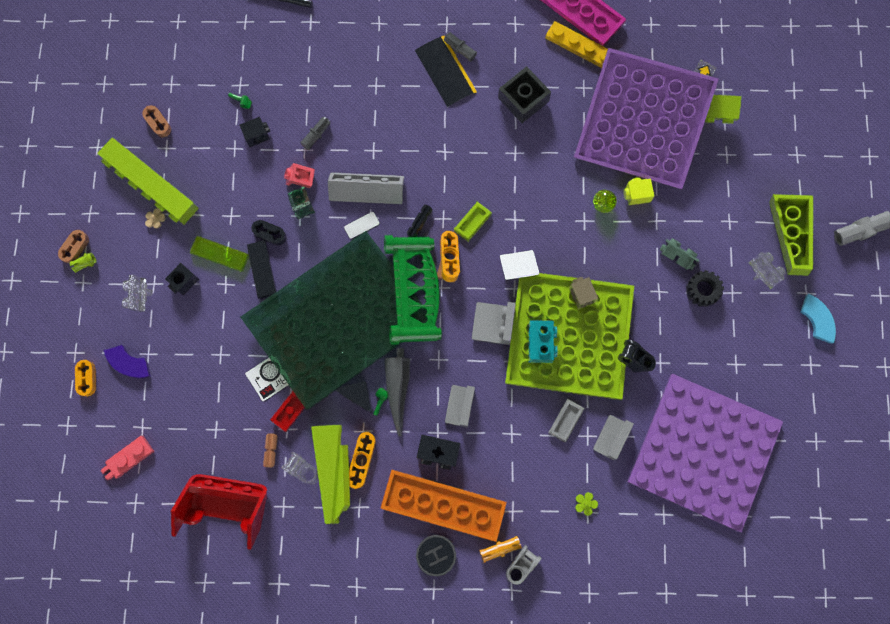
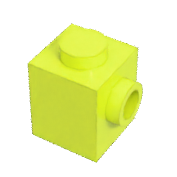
M634 178L628 182L624 189L625 200L628 199L629 205L652 201L654 192L651 178L643 180L641 178Z

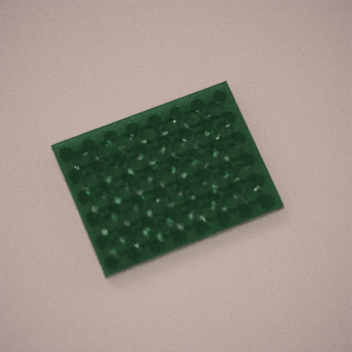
M367 231L240 316L307 411L336 391L338 387L343 386L398 346L390 345L389 338L390 325H397L394 267ZM415 294L409 297L410 299L423 305ZM423 308L419 309L411 317L421 323H426L427 318L425 315L427 311Z

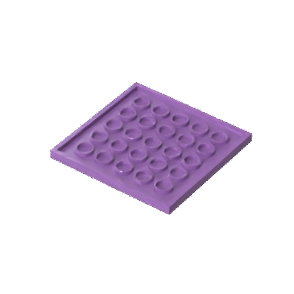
M608 48L574 158L644 179L651 178V181L682 190L719 79Z
M671 374L627 482L735 531L742 532L783 421Z

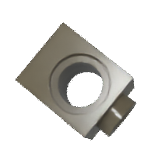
M579 277L572 281L573 283L570 285L569 290L578 309L596 303L598 296L589 277L585 279Z

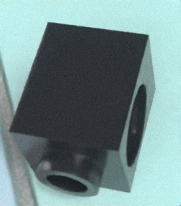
M260 116L239 125L249 147L270 140L268 133L271 132L267 122H262Z
M180 263L165 280L169 283L167 287L175 294L180 292L182 295H185L199 278ZM184 277V281L178 284V279Z

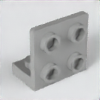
M477 302L472 340L510 345L515 303L508 302L507 306Z

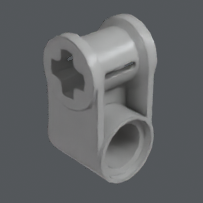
M525 545L507 569V580L512 584H521L540 562L541 557L534 555L528 550V546ZM513 569H518L521 573V577L517 581H513L510 577Z

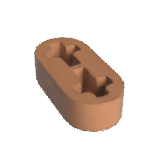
M152 105L144 108L142 115L156 135L167 137L171 133V126L160 111ZM151 112L154 113L156 119H152L150 116ZM161 123V125L164 127L163 131L160 130L158 124Z
M75 230L70 233L59 249L58 257L68 264L78 259L88 245V235L81 230ZM81 237L82 241H77L76 238ZM69 252L71 256L68 257L65 255V253Z

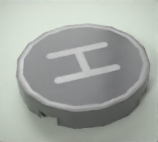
M432 535L425 538L417 548L416 559L418 566L430 576L445 575L455 564L456 551L454 545L449 539L440 535Z

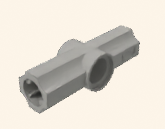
M886 211L870 218L869 216L861 218L849 226L834 231L836 243L843 246L857 240L868 239L878 232L890 229V212Z

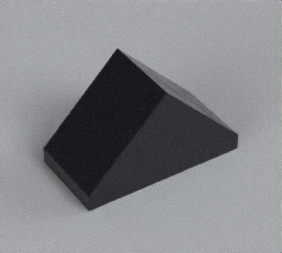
M365 381L337 388L336 391L372 413L373 408L369 389Z

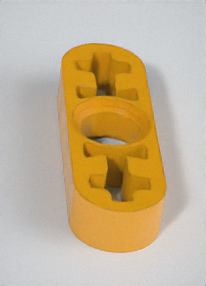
M445 231L440 239L441 276L447 282H455L460 273L458 236L452 231ZM447 238L451 241L450 247H448ZM451 253L455 258L449 260L445 257V254ZM449 266H452L453 275H450L448 272Z
M363 432L359 435L350 465L349 486L354 489L364 486L373 456L376 439L369 432ZM367 436L372 441L366 447V450H370L369 454L364 451H358L359 448H364L362 438L366 439ZM359 455L367 457V463L364 466H359L356 463V458ZM354 467L361 470L365 469L364 474L362 472L359 473V478L362 479L361 483H357L355 486L354 481H351V478L357 474V471H353Z

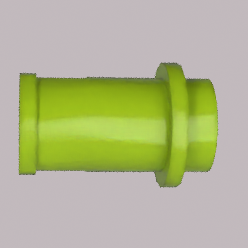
M85 253L83 257L70 262V266H74L71 269L76 273L88 266L92 267L96 263V258L92 253Z

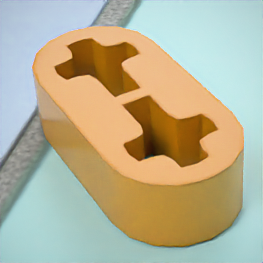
M80 360L75 365V390L84 397L92 396L96 391V368L88 360ZM85 365L88 366L89 369L83 372L82 368H85ZM89 385L90 387L86 389V392L82 390V387Z

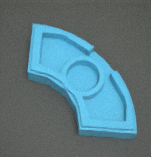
M807 294L800 313L807 316L811 321L814 329V338L833 344L836 328L831 312L822 301L813 295Z

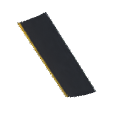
M441 36L417 48L415 52L448 107L477 91L451 46L444 41L445 36Z

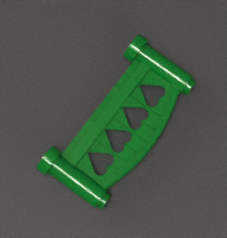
M384 235V253L393 254L397 325H390L389 328L390 345H399V342L441 340V328L436 327L440 301L439 280L430 250H434V238ZM416 255H421L423 258L421 261L423 268L418 269L407 261ZM420 272L424 275L422 280L425 285L420 287L408 279ZM422 290L425 292L424 299L426 303L421 305L409 297ZM423 308L427 311L425 315L427 322L421 323L411 317V315Z

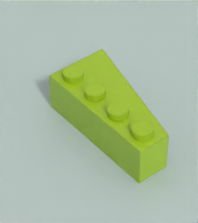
M773 194L769 204L787 274L808 276L813 270V196Z

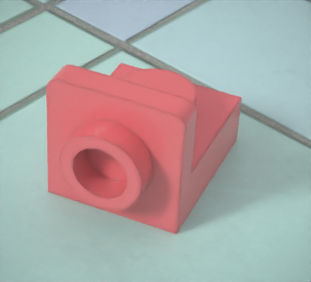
M293 163L285 171L284 179H287L286 185L296 184L311 188L315 169Z

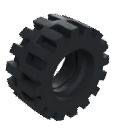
M705 270L691 277L686 286L689 300L692 299V303H697L700 307H708L716 303L723 295L722 291L724 290V286H722L723 281L719 280V275L715 276L714 272L709 273L708 270ZM702 281L709 283L712 287L711 295H701L697 289L698 283Z

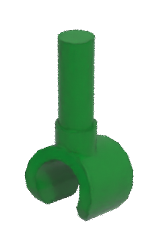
M232 93L228 94V97L240 101V107L250 109L252 101L246 95L241 97Z
M379 388L375 394L379 401L373 415L378 416L383 402L388 398V393L384 388Z

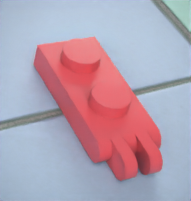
M141 435L105 462L107 466L102 468L101 472L105 474L111 471L105 476L106 480H110L113 477L117 479L152 454L154 450L146 438Z

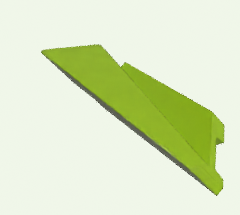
M342 425L312 426L325 524H339L340 515L342 512L347 511L350 506L348 445H340Z

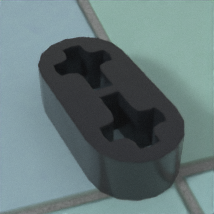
M257 220L252 224V232L257 238L277 246L284 244L287 237L282 228L263 220ZM263 225L267 232L260 231L258 233L257 227L261 228ZM280 232L281 238H277L276 240L274 236L271 235V233L277 235Z

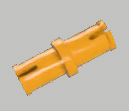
M515 536L504 542L498 541L496 545L479 551L485 563L499 556L501 558L505 557V554L522 547L519 544L518 537Z

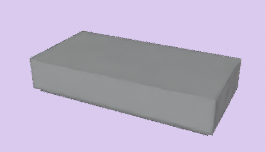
M567 399L548 433L566 443L585 408Z

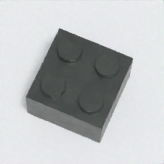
M527 66L501 86L498 93V99L522 124L550 101L551 91Z

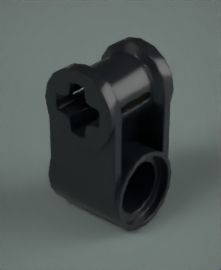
M625 340V347L622 353L619 354L618 360L635 373L653 371L656 366L654 356L641 347L638 342Z

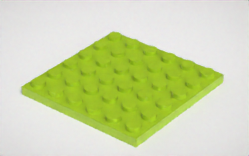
M543 273L520 277L505 384L622 400L626 365L618 360V356L625 347V340H629L634 286L591 280L598 300L596 303L578 309L569 290L570 285L573 283L572 281L577 278ZM530 320L554 321V326H557V338H554V346H557V358H554L552 363H529Z

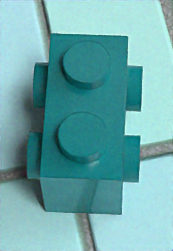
M529 321V363H552L554 358H557V346H554V338H557V326H554V321Z

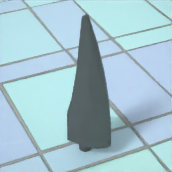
M397 348V357L385 359V376L393 421L398 436H402L404 405L410 379V359L404 358V348Z

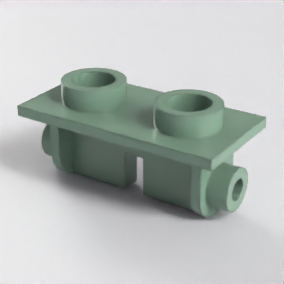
M674 238L671 240L666 239L668 244L667 246L665 244L659 249L662 252L661 254L672 261L676 255L680 256L676 263L686 270L692 271L696 265L693 261H699L697 258L698 254L689 248L687 251L680 247L681 243Z

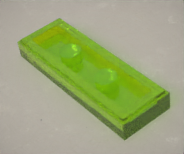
M196 236L189 252L197 257L242 273L249 258L247 253Z

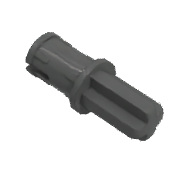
M451 32L446 34L444 41L454 48L456 53L462 54L470 62L476 57L477 52L466 45L464 40L461 41Z
M322 117L313 128L309 129L310 132L300 142L305 149L310 150L313 144L322 138L321 135L331 122L326 117Z

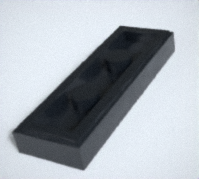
M266 241L247 244L258 299L277 295Z

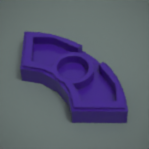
M123 345L103 350L109 364L119 373L132 378L151 377L147 359L132 357L127 353Z

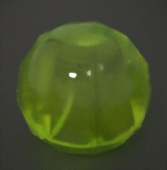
M603 189L594 195L593 205L597 211L608 213L616 206V196L612 191Z

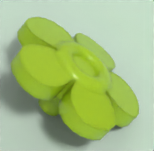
M590 492L585 493L584 496L579 494L575 498L578 503H581L575 506L576 511L582 512L584 510L586 516L592 514L591 508L596 509L598 507V502L592 500L593 494Z

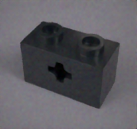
M421 435L416 458L420 460V464L431 466L433 462L440 464L439 468L451 470V467L456 468L461 443ZM438 448H441V452H443L444 455H440L439 458H436V455L433 454V451H437Z

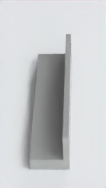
M330 173L328 179L329 200L402 204L404 176Z

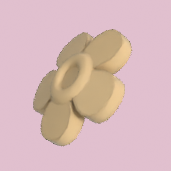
M154 209L153 213L148 212L145 217L148 220L145 222V225L149 228L153 226L157 229L161 227V222L165 221L166 216L159 209Z

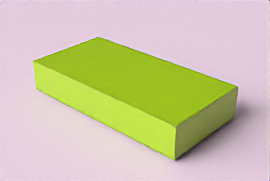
M477 201L454 228V232L469 242L492 215V212Z

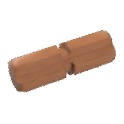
M276 434L266 435L264 467L272 468L275 466L276 452L274 450L277 447L278 437Z

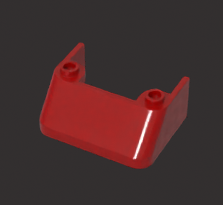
M203 474L193 475L171 509V534L176 537L183 523L195 525L204 516L241 522V531L247 534V549L251 550L261 529L267 499V488L257 483Z

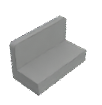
M452 385L445 423L468 428L475 387Z
M609 415L593 450L612 460H617L634 423L628 420L622 421Z

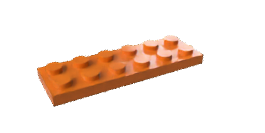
M391 470L380 509L497 542L507 502Z

